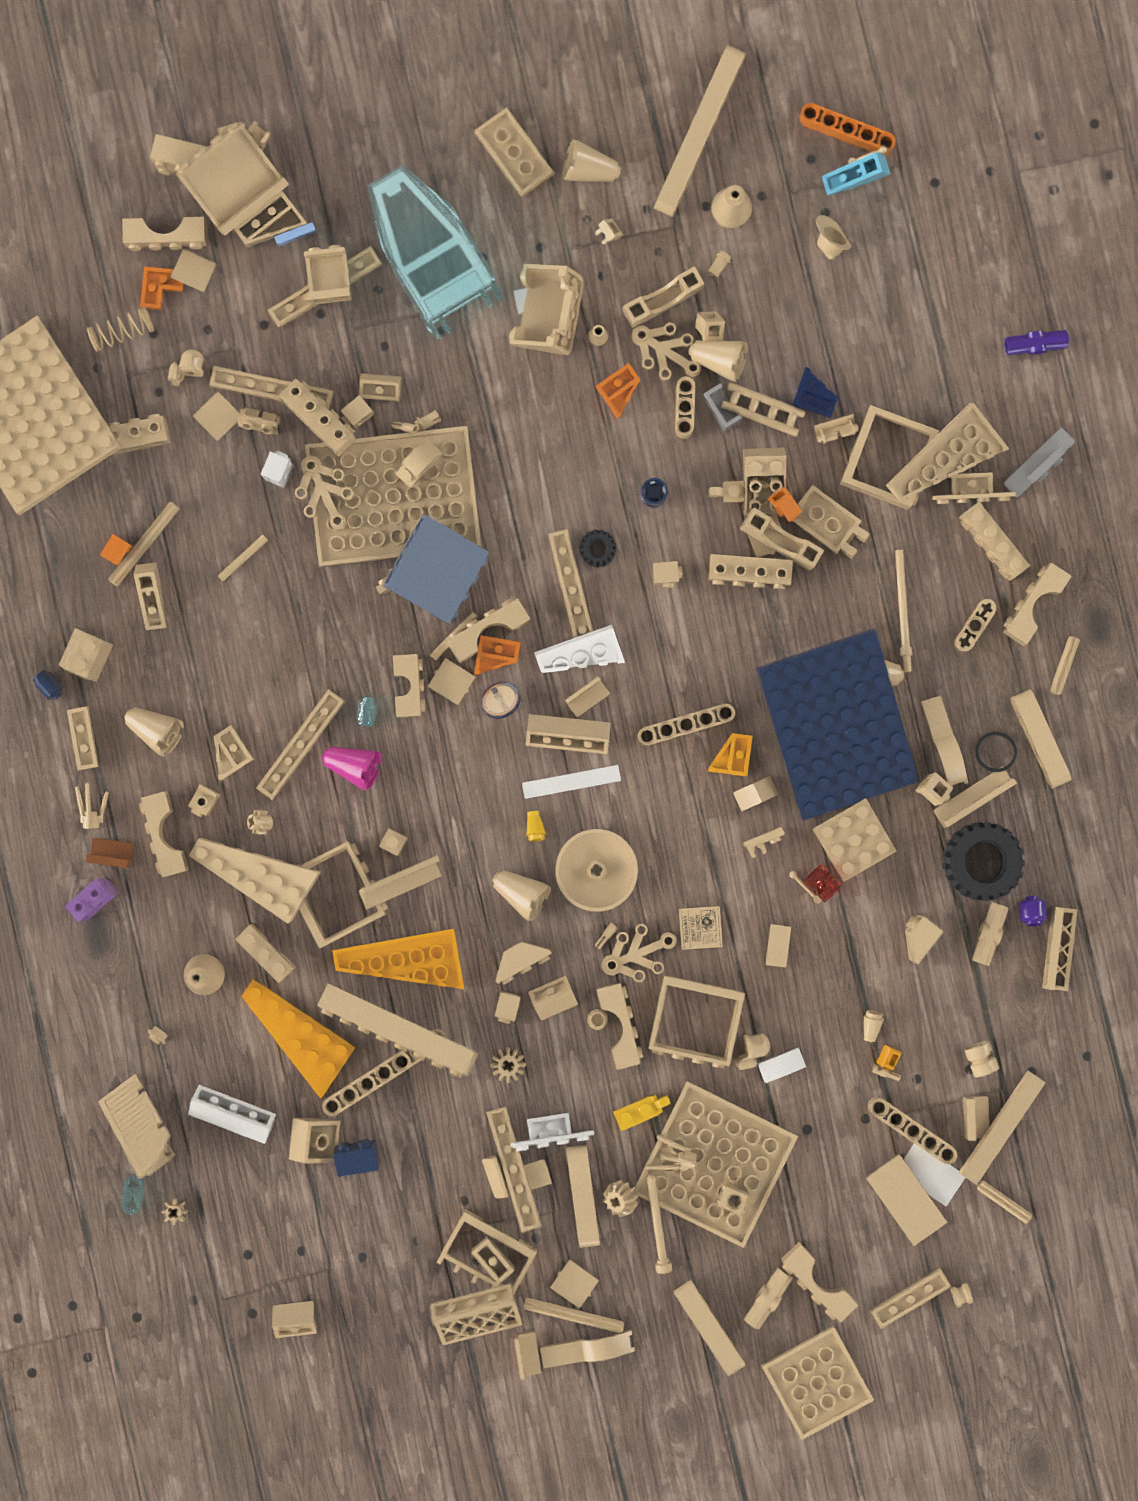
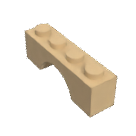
M184 217L180 226L167 234L153 232L148 228L143 218L122 219L123 244L132 251H139L141 248L161 250V247H169L172 250H180L182 247L202 249V246H208L207 221L205 217Z
M694 266L676 276L661 289L646 296H640L623 306V313L633 329L702 291L705 283Z
M756 508L749 512L740 527V530L786 558L793 560V562L808 571L815 567L824 552L823 549L810 541L795 537L784 531L773 522L772 518Z
M1049 563L1047 566L1043 565L1037 573L1039 578L1035 583L1032 582L1026 590L1028 595L1024 600L1020 599L1014 608L1017 610L1013 617L1009 616L1003 625L1005 627L1003 633L1022 646L1028 644L1038 629L1032 614L1036 600L1044 594H1060L1072 577L1053 563Z
M512 598L501 604L502 608L495 611V609H492L484 614V619L479 622L475 619L466 625L467 629L460 632V630H457L449 635L450 639L447 640V644L459 663L477 654V640L485 629L492 626H501L513 632L530 621V617L518 598L514 601Z
M164 791L142 797V803H139L142 815L145 814L147 819L145 829L148 835L151 834L152 842L150 847L152 853L156 854L158 862H155L157 873L161 874L162 877H167L189 871L184 851L172 848L163 837V823L167 816L173 812L169 793Z
M618 982L596 988L601 1009L617 1015L623 1026L620 1040L611 1048L616 1070L641 1064L640 1059L643 1058L641 1046L636 1047L635 1039L638 1038L636 1026L631 1027L630 1019L633 1018L631 1006L626 1007L625 998H628L626 986L621 987V983Z
M800 1242L781 1258L784 1263L782 1267L789 1275L793 1273L798 1278L796 1282L804 1290L808 1288L813 1293L811 1298L818 1305L822 1303L827 1308L825 1312L833 1321L837 1319L841 1323L859 1306L842 1286L835 1289H826L815 1283L812 1277L815 1259Z

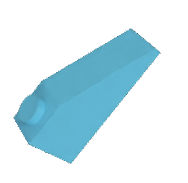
M875 152L823 175L822 179L827 195L830 196L874 182L891 173L885 155Z

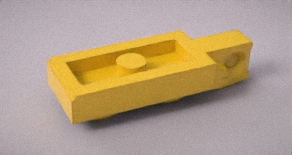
M650 1095L613 1111L620 1130L624 1131L658 1116L663 1112L662 1107L671 1104L668 1095L658 1099L656 1095Z

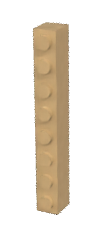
M327 984L317 1005L322 1008L321 1013L333 1017L335 1014L341 1017L340 1022L349 1026L352 1023L359 1025L357 1030L368 1035L370 1031L377 1034V1039L385 1043L391 1040L395 1042L394 1047L404 1052L408 1048L414 1051L413 1056L423 1061L427 1057L432 1060V1065L440 1069L446 1066L451 1069L449 1073L461 1078L462 1074L468 1077L478 1056V1053L330 984Z

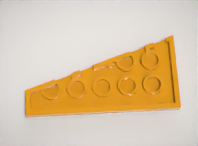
M253 979L243 993L242 998L316 1094L322 1099L356 1047Z

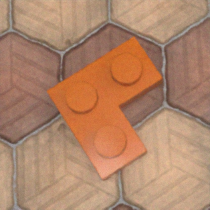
M144 266L140 308L162 310L163 291L184 292L185 284L171 278L174 269Z

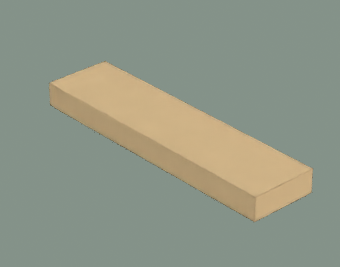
M938 1268L870 1309V1312L880 1329L949 1289L951 1285L941 1268Z

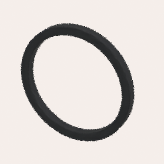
M990 732L979 739L975 755L978 763L984 769L991 772H1002L1014 764L1017 757V747L1013 739L1007 734ZM998 735L1010 741L1014 749V756L1007 766L995 769L986 766L981 761L979 746L985 738Z

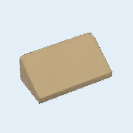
M361 374L359 395L366 399L400 401L402 377Z
M497 1155L484 1158L482 1162L494 1197H509L510 1191Z
M544 1159L524 1165L531 1190L552 1184Z

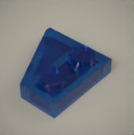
M805 367L792 405L831 418L838 397L832 391H829L826 385L808 367Z

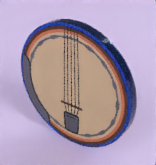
M495 683L487 688L482 695V710L490 718L502 719L508 717L516 711L520 704V692L512 683Z

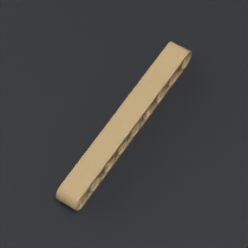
M729 45L726 46L658 196L654 209L673 217L746 55L745 52Z

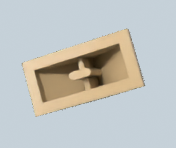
M771 776L733 792L741 811L779 795Z

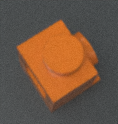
M785 487L767 498L774 506L779 517L784 516L788 522L795 520L802 513L796 501Z

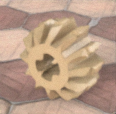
M507 1047L505 1055L500 1049L498 1053L501 1058L496 1055L493 1056V1060L498 1063H491V1067L498 1068L493 1072L494 1076L501 1073L499 1081H502L504 1076H507L506 1081L510 1083V1076H513L515 1081L519 1079L516 1072L520 1075L524 1074V1071L518 1067H525L526 1063L518 1062L524 1056L519 1055L516 1057L517 1049L513 1051V1054H510V1047ZM504 1061L513 1062V1069L504 1068Z
M620 1180L611 1183L603 1193L605 1196L603 1202L607 1203V1209L612 1210V1215L618 1214L619 1217L629 1215L637 1207L638 1202L636 1199L639 1195L634 1194L635 1188H630L629 1182L623 1183Z

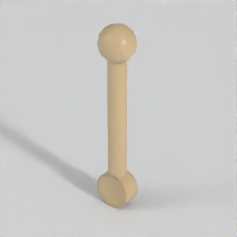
M881 146L879 150H876L869 154L863 155L858 158H850L849 164L875 152L885 154L887 152V147Z
M793 870L789 873L790 878L795 879L813 897L815 903L822 901L821 896L816 895L797 876L796 871Z

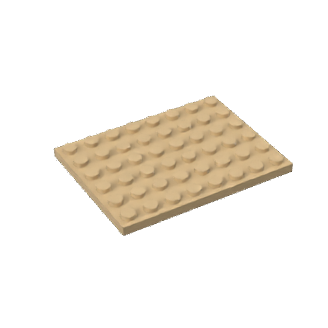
M38 316L0 340V488L16 514L20 516L122 448Z
M467 426L359 438L339 457L325 443L305 445L306 457L315 456L320 460L322 466L334 470L341 469L345 474V478L341 482H336L332 477L320 474L324 482L341 488L349 487L354 493L351 500H344L342 496L329 492L338 513H341L346 518L347 524L342 530H335L331 527L329 522L331 516L320 496L316 508L317 514L313 517L319 567L398 558L422 515L431 517L482 548ZM429 439L443 454L433 467L425 471L416 484L410 488L396 473L403 465L402 462L421 443ZM309 463L307 465L308 469H313L315 464ZM337 472L335 474L336 479H340L342 477L341 472ZM311 478L309 483L311 496L315 488L313 478ZM346 490L344 492V497H349L351 495V491ZM341 518L334 519V524L339 525L341 523Z

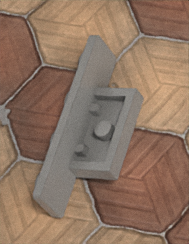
M1060 428L1003 485L1010 492H1016L1015 497L1018 498L1035 481L1041 482L1049 474L1047 470L1051 466L1055 468L1063 461L1061 456L1075 443V440L1063 428Z

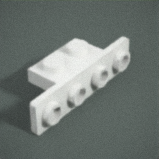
M569 1113L527 1119L530 1140L513 1142L510 1145L513 1148L516 1147L517 1151L528 1150L529 1145L537 1144V1148L546 1147L552 1141H557V1144L569 1143L571 1138H577V1141L589 1140V1135H594V1130L571 1133Z

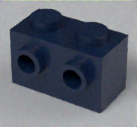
M362 1139L357 1143L349 1144L348 1142H343L335 1146L333 1158L338 1177L379 1170L380 1159L376 1140Z

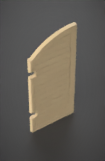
M134 1074L99 1100L98 1103L138 1178L141 1179L161 1157L170 1134L165 1126L159 1129L158 1126L162 1123V1120L147 1092L144 1091L140 1094L139 1091L144 1087L137 1074Z

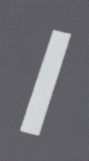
M615 765L524 782L522 787L524 797L527 799L621 781L619 767Z

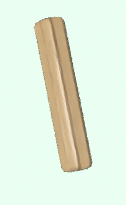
M1070 636L1067 640L1050 689L1052 694L1061 695L1080 642V639Z
M980 1182L977 1189L1024 1223H1028L1031 1220L1032 1214L987 1182Z

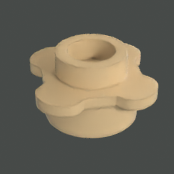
M156 1026L152 1030H148L150 1040L158 1045L160 1042L165 1044V1039L168 1036Z

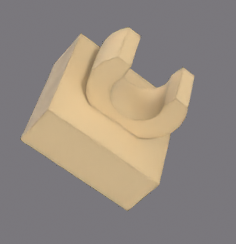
M612 218L605 219L598 225L601 229H598L595 233L596 235H601L602 233L606 235L602 244L618 240L623 236V233Z

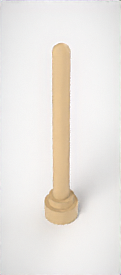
M649 1175L647 1183L658 1252L655 1267L657 1273L664 1274L673 1270L672 1262L666 1256L655 1177Z

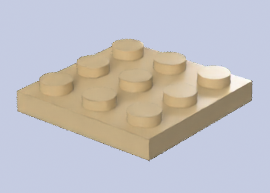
M866 798L812 829L842 882L847 881L897 852Z

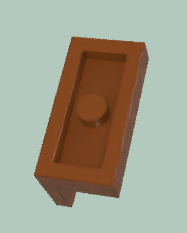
M93 838L91 852L87 854L86 862L130 868L134 844Z

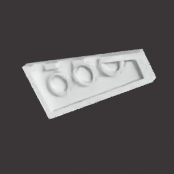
M612 625L534 652L542 673L563 671L572 667L587 668L588 665L596 664L603 666L612 662H617L618 664L625 663Z

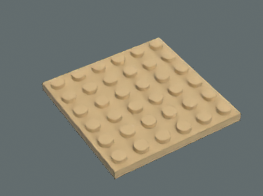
M686 1081L660 1136L684 1147L692 1148L691 1152L697 1153L694 1170L687 1169L685 1171L646 1170L644 1167L634 1187V1194L650 1201L647 1177L653 1175L656 1181L660 1207L744 1248L798 1136ZM658 1139L645 1166L678 1165L676 1161L662 1159L661 1156L678 1157L679 1152L683 1151ZM723 1184L747 1192L750 1203L747 1210H743L741 1215L717 1206V1200ZM737 1195L729 1198V1203L732 1205H736L740 1201V1197Z

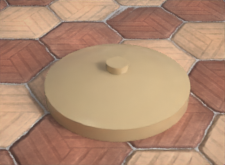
M591 829L576 834L565 843L557 858L556 879L561 892L572 904L584 910L598 912L617 907L629 897L637 881L638 865L632 848L622 837L607 830Z

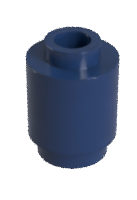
M42 670L34 677L35 687L48 700H56L62 695L63 685L51 672Z

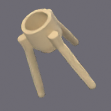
M85 783L86 812H84L80 789L76 786L75 790L83 828H99V823H103L109 792H105L99 815H97V811H91L89 783Z
M660 1135L656 1136L657 1139L683 1152H679L678 1157L661 1156L662 1159L676 1161L678 1165L645 1166L646 1170H694L697 1153L691 1152L692 1148L684 1147Z

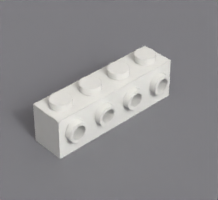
M201 1085L198 1086L191 1100L188 1115L264 1144L271 1132L276 1116L272 1112Z

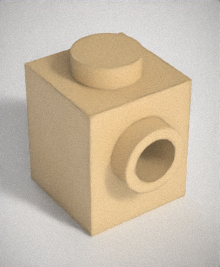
M677 561L652 564L654 586L662 585L663 588H673L675 584L679 583V578H682V566H678Z

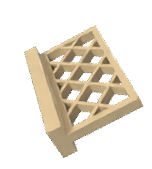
M511 1284L430 1304L432 1321L434 1326H436L442 1345L523 1325ZM496 1312L503 1314L500 1318L494 1317ZM508 1316L516 1318L510 1321L506 1320ZM476 1317L483 1319L480 1323L474 1322ZM488 1321L495 1323L491 1326L486 1325ZM456 1322L463 1324L460 1328L454 1327ZM468 1326L475 1328L474 1330L466 1331ZM448 1331L455 1333L452 1336L445 1337Z

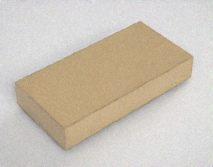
M770 924L765 965L786 968L791 934L790 926Z

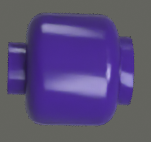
M1038 896L1025 897L1026 900L1019 904L1021 922L1025 923L1027 927L1043 925V922L1047 920L1045 901L1038 899Z

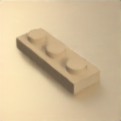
M89 707L67 710L77 770L81 771L99 767Z

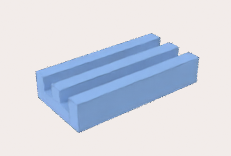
M313 222L277 235L275 240L278 246H282L313 234L316 230Z

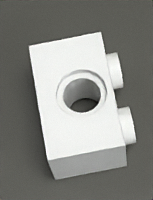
M277 451L276 454L270 452L261 475L266 481L285 488L294 465L287 454Z

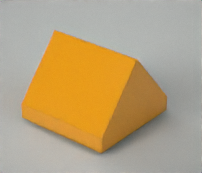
M884 1045L876 1063L893 1071L902 1052Z

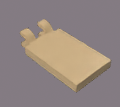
M814 485L811 486L798 503L802 513L792 521L836 555L841 550L850 559L857 553V549L849 545L854 536L864 543L870 535L859 527L862 522L860 519Z

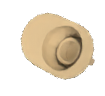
M819 215L816 218V224L820 231L817 245L828 259L833 260L843 250L851 248V244L841 227L833 219L824 215Z

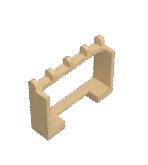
M465 1209L444 1246L437 1263L441 1264L445 1258L456 1264L453 1272L457 1273L460 1267L474 1274L471 1280L474 1284L479 1277L492 1284L490 1289L504 1286L502 1283L498 1285L493 1278L447 1253L465 1221L528 1257L512 1285L514 1295L537 1253V1248L521 1239L515 1240L483 1222L482 1217Z

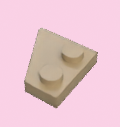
M232 725L214 736L216 761L218 762L219 771L218 779L220 781L254 760Z

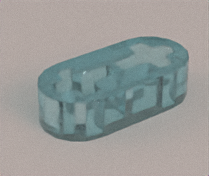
M137 1174L129 1176L124 1182L122 1209L128 1215L136 1214L142 1207L144 1180L143 1178L139 1179ZM136 1179V1183H139V1186L132 1193L133 1187L129 1183ZM134 1197V1204H137V1207L130 1210L131 1207L127 1206V1203Z

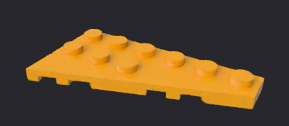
M454 929L332 950L336 971L465 990Z

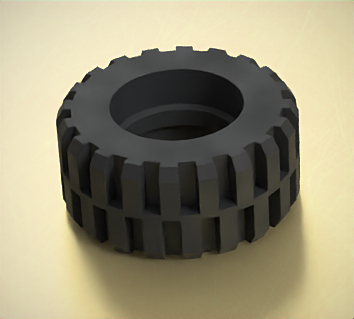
M986 822L966 825L961 830L956 831L952 839L946 843L947 848L946 851H943L942 856L944 857L942 866L946 871L945 877L950 881L952 888L965 897L979 901L1000 899L1001 896L1008 895L1012 888L1015 889L1018 885V879L1023 876L1024 872H1021L1022 866H1025V860L1022 859L1024 854L1023 848H1020V842L1017 837H1013L1012 832L1002 828L1001 825ZM980 842L994 845L999 850L1002 859L999 873L993 879L987 881L974 879L969 875L965 867L967 851L971 846Z

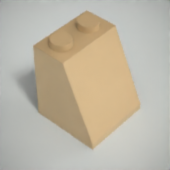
M75 628L59 666L83 678L97 682L113 644Z

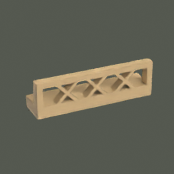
M1006 771L992 772L949 799L945 804L935 808L933 812L943 827H949L1011 788L1017 782L1014 778H1010Z
M438 856L360 889L359 894L366 909L441 877L442 875L436 864L439 862Z
M1052 906L1042 988L1068 991L1077 909ZM1064 912L1072 913L1071 922L1064 926ZM1065 931L1069 936V940L1064 946H1061V933ZM1062 951L1066 956V963L1059 967L1058 958L1059 953ZM1058 972L1064 977L1063 986L1055 985Z

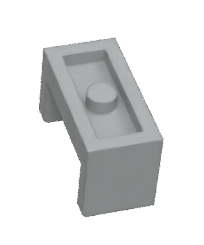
M720 383L705 392L702 399L724 433L740 423L742 417L720 408L723 400L729 402Z

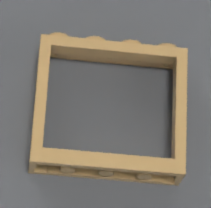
M870 405L865 414L840 485L908 510L912 505H916L919 494L898 501L890 492L852 479L874 417L877 416L930 436L928 443L939 433V430Z
M350 841L301 865L304 868L310 869L347 850L365 887L375 883L374 880L370 881L367 875L369 869L364 861L360 862L357 856L360 852L356 844H351ZM306 898L299 910L320 949L386 915L388 906L386 902L376 905L378 912L328 938L325 937Z
M663 975L648 1048L652 1049V1053L662 1056L664 1052L670 1053L672 1058L684 1060V1057L692 1058V1062L704 1064V1061H707L717 1068L730 1066L745 993ZM668 985L735 1000L724 1057L656 1042Z

